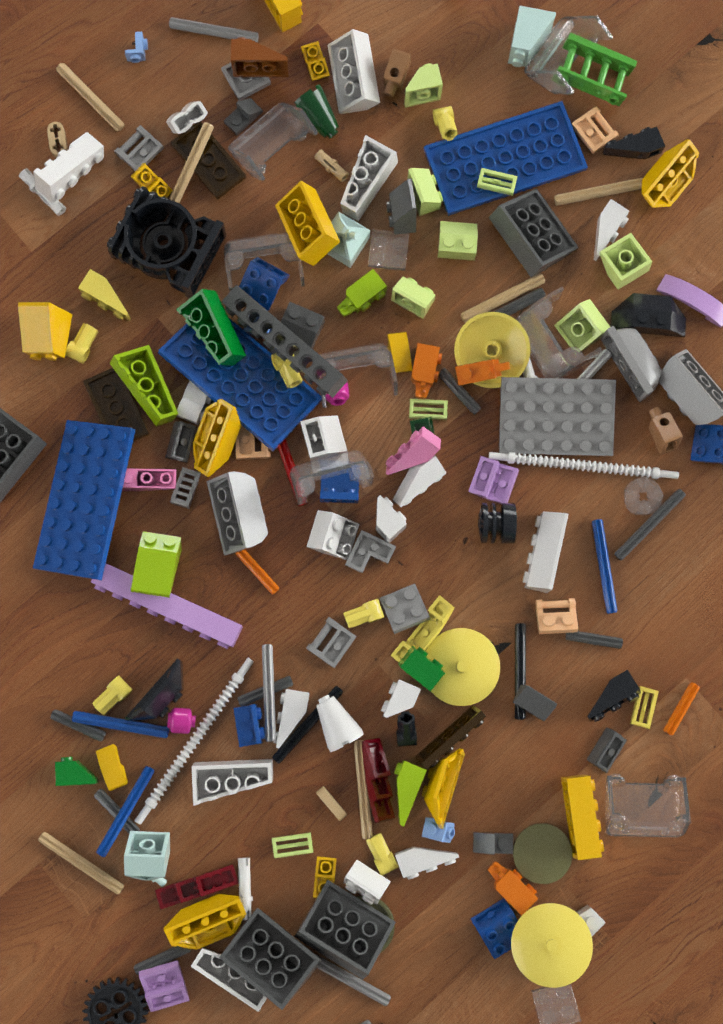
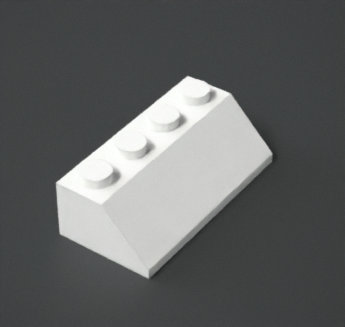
M352 29L327 45L340 114L365 111L380 103L369 36L367 33Z
M543 511L540 516L537 515L535 527H538L537 533L533 534L531 545L534 547L532 553H529L527 558V564L530 565L528 572L525 571L523 576L525 588L548 593L553 589L569 514Z

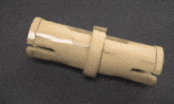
M322 149L316 153L314 158L326 168L325 170L328 173L331 172L340 182H344L348 178L349 173L338 164L336 159H332Z

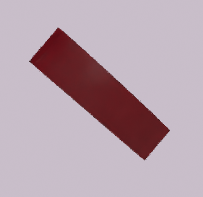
M381 739L362 741L363 765L375 823L393 820L395 814L390 801L393 793L388 780L391 772Z
M231 864L155 889L154 891L161 910L239 884L234 866Z

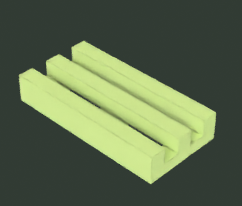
M481 168L477 188L513 196L518 176ZM483 175H488V176H492V177H496V178H501V179L509 180V181H512V183L504 182V181H501V180H498V179H491V178L483 177Z
M410 399L409 418L418 419L432 416V420H447L448 400ZM414 404L444 405V408L414 407ZM413 411L443 413V415L416 414Z
M311 832L272 838L274 858L313 853ZM306 837L308 839V841L282 845L276 844V842L286 841ZM309 846V849L283 853L277 852L278 849Z

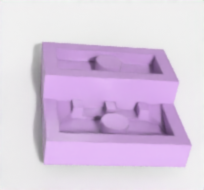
M481 456L468 492L499 504L508 503L519 470L518 468Z
M178 960L139 971V979L145 991V999L150 1012L190 1001Z

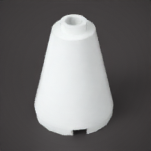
M326 695L318 700L319 704L316 706L330 752L344 747L343 745L351 743L364 735L361 727L334 696L329 697V695Z

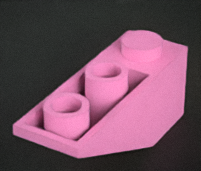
M425 427L415 431L411 435L410 440L406 444L403 443L394 456L392 455L386 461V474L389 475L428 462L440 450L441 439Z
M127 468L122 491L176 489V469Z

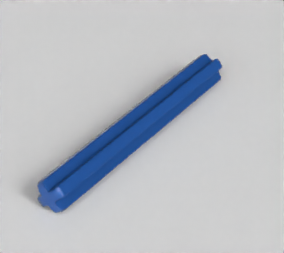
M596 519L592 521L605 607L607 614L617 612L604 525L602 519Z
M74 711L72 715V722L161 738H167L169 734V728L161 725L127 721L126 719L81 711Z
M148 766L144 768L96 851L101 857H106L153 776L154 770Z

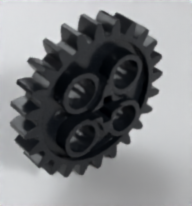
M110 977L108 978L107 985L102 980L100 982L101 988L95 985L93 987L95 993H88V997L91 1000L84 1001V1004L89 1007L82 1010V1012L88 1014L83 1018V1021H89V1024H107V1021H113L115 1024L146 1023L148 1019L143 1015H147L149 1010L144 1009L148 1005L146 1001H142L145 994L139 995L141 987L133 988L135 985L134 981L128 985V978H125L123 983H121L120 977H117L115 982ZM116 993H123L125 1001H118ZM132 1002V1005L123 1008L118 1014L114 1013L107 1019L100 1020L101 1017L111 1013L113 1009H119L126 1003ZM98 1003H105L107 1011H100ZM126 1011H131L134 1014L133 1020L126 1019Z

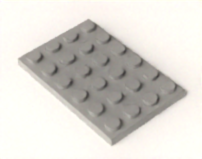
M501 377L499 453L613 456L616 380Z

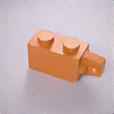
M421 343L417 344L411 381L415 384L416 398L426 399L430 387L432 388L433 382L437 383L439 372L436 371V366L441 364L442 353H439L440 347Z
M489 359L456 366L458 385L497 378L501 376V371L510 369L509 362L499 363L498 359Z
M496 861L487 868L495 879L494 888L521 916L538 900L535 895L537 891L529 883L525 885L521 881L523 877L515 869L513 871L509 868L506 869Z

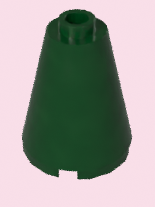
M318 84L315 86L317 90L312 91L310 89L294 102L296 105H291V108L322 137H329L331 139L338 133L339 125L323 88Z

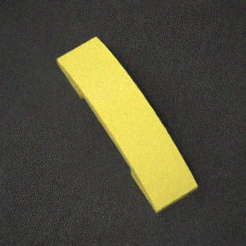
M439 595L428 609L430 620L420 623L407 641H402L391 656L400 662L412 646L416 649L420 646L426 650L443 629L455 607Z

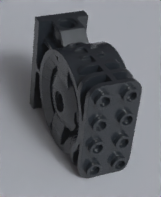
M144 186L140 189L137 188L133 196V202L126 207L123 220H120L116 226L115 235L110 237L107 242L108 252L111 258L119 259L121 263L129 264L131 268H137L152 278L168 279L172 288L191 298L198 290L226 237L224 223L219 220L215 222L205 216L194 219L181 204L164 196L161 198L156 192H149ZM187 223L188 226L184 231L188 237V248L185 254L181 256L185 249V238L182 229ZM143 233H144V236H143L142 244H143V249H144V251H145V253H146V255H147V257L145 258V260H143L144 256H143V254H142V252H141V249H140V241H141V237H142ZM200 239L203 240V241H205L201 249H200ZM162 240H168L166 245L159 244Z

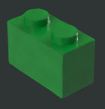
M412 646L398 665L431 691L445 674L443 669H441L443 665L436 659L431 661L426 657L428 653L420 646L418 649Z

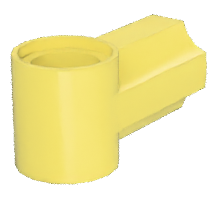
M452 106L433 109L435 126H438L442 138L447 141L453 140L458 134Z
M83 323L74 341L72 340L68 344L65 355L82 364L85 363L98 330Z
M276 353L271 355L272 364L277 371L279 370L287 388H294L302 383L303 380L300 373H297L289 366L291 364L289 360L284 362Z
M379 599L362 604L361 607L343 613L348 628H353L366 622L371 623L385 617Z
M120 676L111 681L106 687L107 689L92 703L102 715H105L118 702L125 699L133 690Z
M381 833L366 840L375 858L374 862L380 875L383 876L399 868L392 851L390 852Z

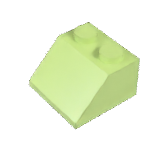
M428 63L419 67L406 87L405 108L441 100L443 83L438 64Z
M424 168L408 169L407 179H412L416 209L419 216L439 210L443 198L441 192L436 190L435 185H437L434 174L431 175L429 169Z
M440 221L437 258L475 261L478 239L477 224Z
M632 233L599 252L606 273L618 290L647 273L652 265V260Z
M403 276L392 289L391 301L424 319L436 295L433 294L434 292L430 288H423L417 285L414 279Z
M590 299L579 303L554 325L575 355H578L601 339L605 331L610 328V325Z

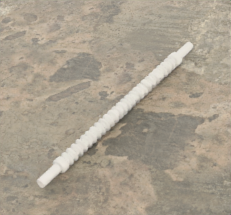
M489 452L488 457L493 460L507 461L509 464H514V462L519 464L521 462L522 465L527 463L528 466L530 464H533V466L538 464L539 467L541 465H544V467L549 465L550 468L552 466L555 468L559 466L560 469L565 467L566 470L568 468H571V470L576 468L577 471L579 469L582 471L586 469L587 472L590 470L595 472L597 470L598 473L601 471L604 474L606 472L609 474L614 472L615 475L617 473L620 475L624 473L625 476L628 474L633 476L635 474L636 477L641 475L642 478L644 476L647 478L651 476L652 479H658L659 477L678 479L679 472L660 470L658 467H653L652 469L647 467L646 469L645 466L640 468L639 465L637 467H634V465L629 467L628 464L626 466H623V464L618 466L617 463L615 465L612 463L608 465L607 462L602 464L601 461L599 463H596V461L591 463L590 460L588 462H585V460L580 462V459L577 461L572 459L570 461L569 458L566 460L563 457L561 459H558V457L553 459L552 456L550 458L547 456L543 458L542 455L539 457L534 455L532 457L531 454L526 456L525 453L523 455H520V453L515 455V452H509L508 454Z
M247 658L239 671L232 675V681H228L229 685L225 686L226 690H222L223 694L219 695V699H216V704H212L213 708L209 709L210 713H206L207 717L203 718V723L200 722V727H196L197 731L193 732L194 736H190L191 740L186 742L187 746H183V751L180 750L181 754L177 755V760H173L174 764L170 765V770L167 769L168 773L163 775L164 779L161 778V783H157L158 787L154 788L155 792L150 793L151 797L145 800V806L134 820L136 823L141 825L151 809H155L158 804L157 801L161 800L160 796H164L163 792L167 791L166 787L171 786L170 782L174 781L173 777H177L176 773L180 772V767H184L183 763H187L186 759L190 758V753L193 754L192 750L197 748L196 744H200L199 740L203 739V734L206 735L205 731L210 730L209 726L213 725L212 721H216L215 717L219 716V711H223L221 708L226 707L225 703L229 702L228 698H232L231 694L235 693V688H239L238 684H242L244 681L243 677L253 664V660Z

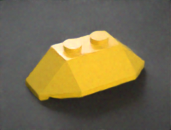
M690 139L664 152L642 179V196L652 208L671 207L693 180L699 152Z
M219 399L205 408L193 441L194 468L207 477H210L229 460L242 426L236 407L223 399Z
M461 748L442 757L437 765L429 769L428 778L430 780L428 786L425 785L423 788L422 797H424V801L440 829L444 827L465 756L464 750Z
M216 894L181 909L164 927V932L171 946L198 950L235 934L243 918L246 916V911L239 896Z

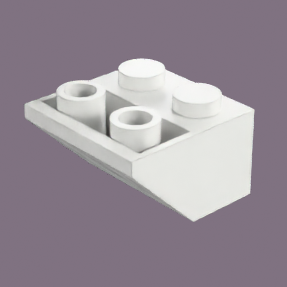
M319 416L300 421L311 462L348 452L338 416Z
M380 495L377 498L376 531L386 542L390 543L406 528L407 519L400 511L396 512L393 509V503L387 497L383 498Z
M318 510L307 547L347 560L351 553L359 524L333 512Z
M400 679L397 683L393 682L388 692L392 694L390 700H385L381 709L384 712L383 717L388 718L413 708L421 689Z
M356 860L345 876L343 883L346 884L345 888L354 894L356 892L363 896L362 899L368 904L372 905L375 903L377 905L391 881Z

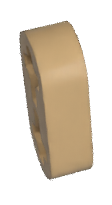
M50 123L47 127L49 147L53 156L57 158L59 153L56 150L57 143H60L62 147L60 151L63 149L68 151L66 132L61 123ZM55 128L59 129L58 137L54 134Z
M324 786L316 792L339 821L348 815Z

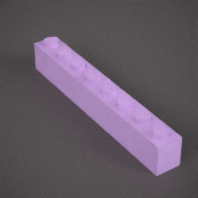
M105 564L102 581L91 580V583L95 584V589L103 593L106 590L113 592L112 597L121 601L123 598L130 600V605L138 609L141 606L148 608L147 613L156 617L158 614L165 616V621L173 625L176 622L183 624L182 629L193 633V630L201 633L200 637L206 640L216 639L218 640L217 645L226 649L229 646L234 647L243 628L242 625L172 593L170 598L131 592L133 575L108 564Z

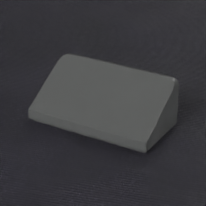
M182 421L174 422L165 458L187 463L197 427Z
M520 685L513 700L514 704L542 721H545L557 706V703L528 685Z
M606 728L588 756L587 761L607 773L627 740L616 731Z

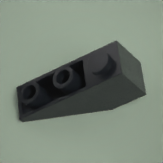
M657 126L654 128L647 127L638 134L634 135L631 133L619 141L612 140L608 142L602 153L608 156L645 160L661 154L665 144Z
M629 670L624 671L609 681L587 716L590 722L593 720L597 722L605 717L604 714L610 710L615 712L626 701L630 703L639 698L640 688Z

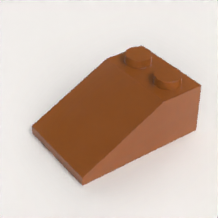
M244 37L231 39L233 77H289L288 58L251 39Z

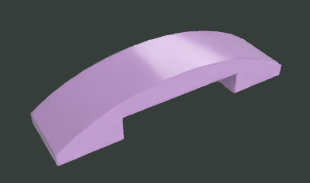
M665 274L656 291L681 301L705 315L706 320L720 328L723 326V304L700 288Z

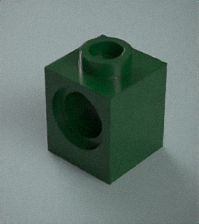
M432 416L410 421L412 434L425 427L435 435Z

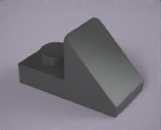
M251 98L238 101L236 103L237 109L224 120V124L236 136L263 113V110Z
M473 832V852L495 855V853L513 854V833Z

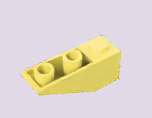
M90 269L78 287L82 293L81 296L90 302L91 300L96 301L97 305L103 310L107 311V309H110L117 318L121 320L125 318L130 321L131 318L108 280Z

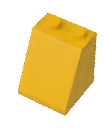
M19 302L18 312L23 353L30 355V358L34 360L45 358L56 361L57 358H65L72 314L50 302Z

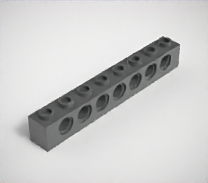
M238 285L221 301L226 306L225 311L232 317L236 315L239 318L237 321L243 327L249 326L252 329L250 332L257 339L262 337L265 340L263 343L270 350L275 348L278 351L276 353L278 357L284 362L289 360L291 362L289 366L297 373L299 371L305 374L303 378L310 384L313 382L317 384L318 387L316 389L324 396L328 394L333 398L348 381L342 373ZM259 317V320L254 323V320ZM270 328H273L272 331L267 334V331ZM286 339L285 343L280 345V342ZM299 350V353L293 356L294 352ZM309 362H313L309 368H306ZM326 373L325 378L319 379L322 374Z

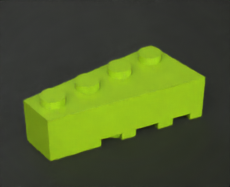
M147 345L114 355L110 365L154 425L159 426L174 421L178 412L150 346Z

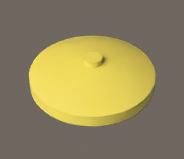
M500 312L482 313L467 321L460 329L454 347L455 360L458 366L489 359H498L499 363L509 362L510 369L501 371V376L474 382V384L485 388L501 387V377H519L526 369L531 353L530 340L524 327L513 317Z
M467 628L451 629L438 635L426 649L428 653L426 657L431 661L436 659L443 665L441 669H443L445 674L431 690L441 701L454 706H468L482 701L495 688L500 675L499 656L494 645L481 633Z
M544 903L530 908L519 918L513 929L511 949L514 961L525 977L540 986L557 988L569 985L583 975L592 958L593 942L587 924L578 913L561 904Z

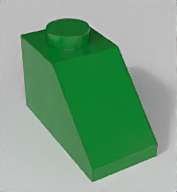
M61 757V761L55 762L56 786L99 783V779L79 760L73 761V757Z

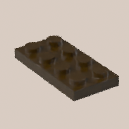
M201 121L195 123L189 130L171 141V145L185 162L202 128L203 123ZM211 134L194 173L218 200L246 178V174Z
M113 368L83 381L102 424L135 429L133 442L149 435L129 389Z
M472 705L421 750L415 758L426 769L429 767L433 768L438 764L439 758L442 755L449 754L458 741L461 742L469 736V731L481 726L486 715Z

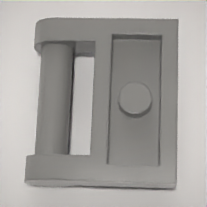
M140 125L136 132L120 148L117 147L114 150V153L136 171L142 163L148 165L164 147ZM141 137H144V139L127 155L126 152Z
M328 617L324 627L312 644H308L306 649L335 668L357 636ZM332 627L335 628L337 631L324 650L322 652L319 651L317 648Z

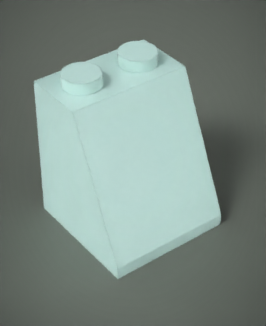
M519 6L508 64H512L515 67H526L551 33L556 12Z

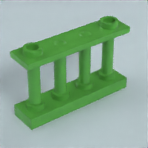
M570 32L562 47L568 51L564 66L558 67L553 75V79L605 100L612 105L620 106L627 97V94L620 92L625 75L629 76L636 67L637 61ZM575 54L585 58L580 74L570 70ZM592 61L602 65L597 81L587 78ZM609 68L618 72L614 89L604 85Z

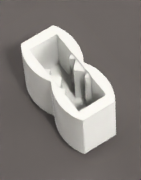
M193 101L186 104L181 112L172 114L166 123L174 134H181L189 130L193 123L203 120L208 112L201 101Z
M189 381L177 408V417L198 425L207 404L210 405L212 399Z

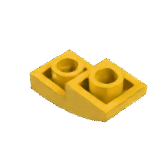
M319 42L301 46L312 81L330 76Z
M142 163L131 175V178L140 187L144 186L149 192H156L161 198L163 196L167 198L173 191L145 163Z
M407 333L387 334L392 372L412 371Z
M112 744L97 750V759L108 790L112 791L128 784L124 766L120 763L117 746Z
M317 856L313 898H317L327 880L334 883L337 858Z

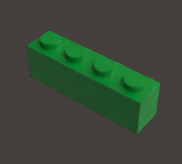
M201 289L176 309L179 314L184 316L188 326L195 330V335L199 340L205 343L206 349L219 365L233 366L246 356L216 291Z

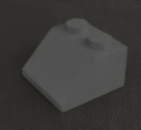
M407 179L389 193V201L386 202L387 213H391V216H388L389 227H393L394 235L416 232V202L412 179Z

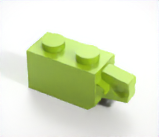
M372 269L346 289V298L338 305L337 310L343 317L355 311L357 314L361 310L365 312L371 307L373 301L376 299L379 301L386 295L387 285L375 270Z

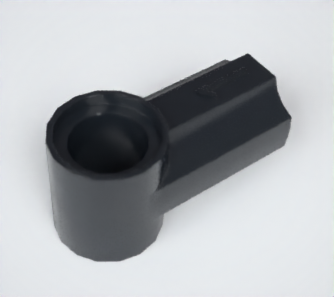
M404 711L398 715L397 747L416 746L415 717L409 711Z

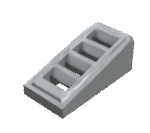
M182 467L170 503L190 509L201 473ZM185 474L195 476L194 480L185 478ZM182 482L192 483V486L183 485ZM180 488L189 490V494L181 492ZM178 495L187 497V500L178 499Z

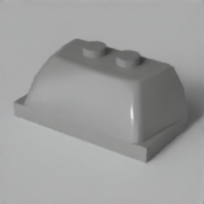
M612 326L605 331L600 340L605 348L611 352L613 361L637 400L641 402L658 386L662 370L656 357L650 351L648 344L636 329L623 328L616 330Z
M685 349L670 358L662 369L659 383L667 391V396L678 404L681 413L688 416L695 425L708 424L722 417L723 391L689 351Z
M233 471L208 480L207 486L224 556L261 543L268 535L255 478L246 473Z

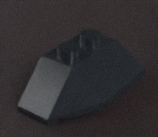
M633 293L611 312L610 327L614 326L616 330L623 328L636 329L639 333L685 337L686 317L671 296Z
M177 658L130 711L125 717L127 721L163 718L170 710L168 708L172 702H178L183 696L181 692L184 690L183 664L180 659Z

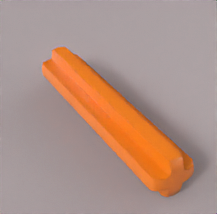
M246 550L235 553L272 595L279 590L278 585Z
M689 683L663 729L665 733L674 735L700 689L697 684Z

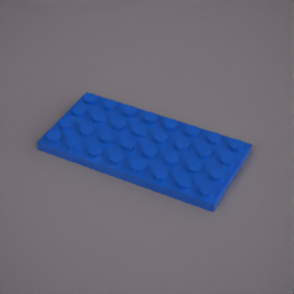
M563 101L459 134L451 141L444 139L426 145L423 148L432 174L435 176L438 190L442 194L443 204L448 216L510 196L477 188L481 168L518 176L514 194L586 171L588 168ZM483 175V177H487V178H491V179H498V180H501V181H504V182L512 183V181H509V180H505V179H501V178H496V177H492V176H488V175Z
M230 318L229 320L246 354L243 359L233 366L219 365L206 349L205 343L195 335V330L186 323L158 350V354L214 402L223 399L235 406L241 425L272 452L301 423L300 421H303L322 401L323 397L304 381L297 387L287 388L279 370L277 371L272 364V354Z
M67 420L33 569L102 581L135 429Z

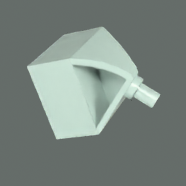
M338 211L331 223L340 243L328 255L351 268L370 239V230Z
M130 831L124 853V875L139 880L156 882L163 887L167 883V880L163 877L166 874L170 855V832Z

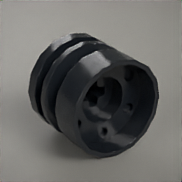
M487 503L481 504L478 515V532L481 543H487L488 535H490L491 543H495L496 535H500L502 544L515 543L517 532L515 503H502L500 512L496 511L495 503H491L490 512H488Z

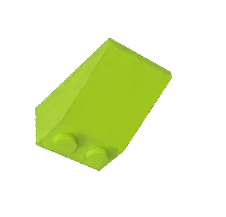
M143 531L136 558L131 592L170 598L181 555V537Z
M405 760L402 763L398 762L394 771L397 775L396 790L399 824L403 827L427 771Z

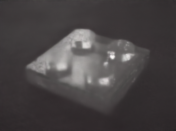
M372 229L368 267L405 271L409 233L394 235V231Z
M571 984L557 988L542 987L531 990L540 1024H574L581 1022Z

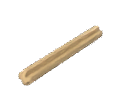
M60 63L56 71L116 131H121L124 123L65 63Z
M203 123L169 200L180 203L214 129V126L210 123Z
M643 178L558 194L554 197L555 205L559 206L642 189Z
M540 273L464 311L460 315L462 321L466 323L474 316L489 312L544 284V276Z
M363 740L354 741L361 831L363 839H370L373 837L370 801L363 765Z
M43 832L39 837L38 841L115 894H120L123 890L124 885L48 833Z

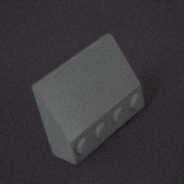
M537 188L499 205L489 217L530 277L545 271L579 248Z
M1 408L0 502L47 445L39 436Z
M327 880L294 937L363 980L369 975L396 922Z
M259 908L254 911L219 957L281 1010L286 1007L322 962V959Z

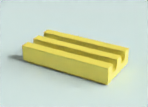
M639 686L641 693L639 698L635 700L630 724L650 729L659 691ZM643 691H645V695H644V699H643V704H642V708H641L639 720L636 721L637 714H638V710H639V706H640V702H641V698H642V693H643ZM652 693L653 695L651 699V704L645 724L643 723V719L649 699V694Z

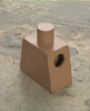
M392 49L383 77L384 85H386L383 92L385 95L394 97L396 89L402 90L411 66V54Z
M659 407L651 409L649 414L652 419L648 428L659 455L678 449L683 435L671 413L662 414Z

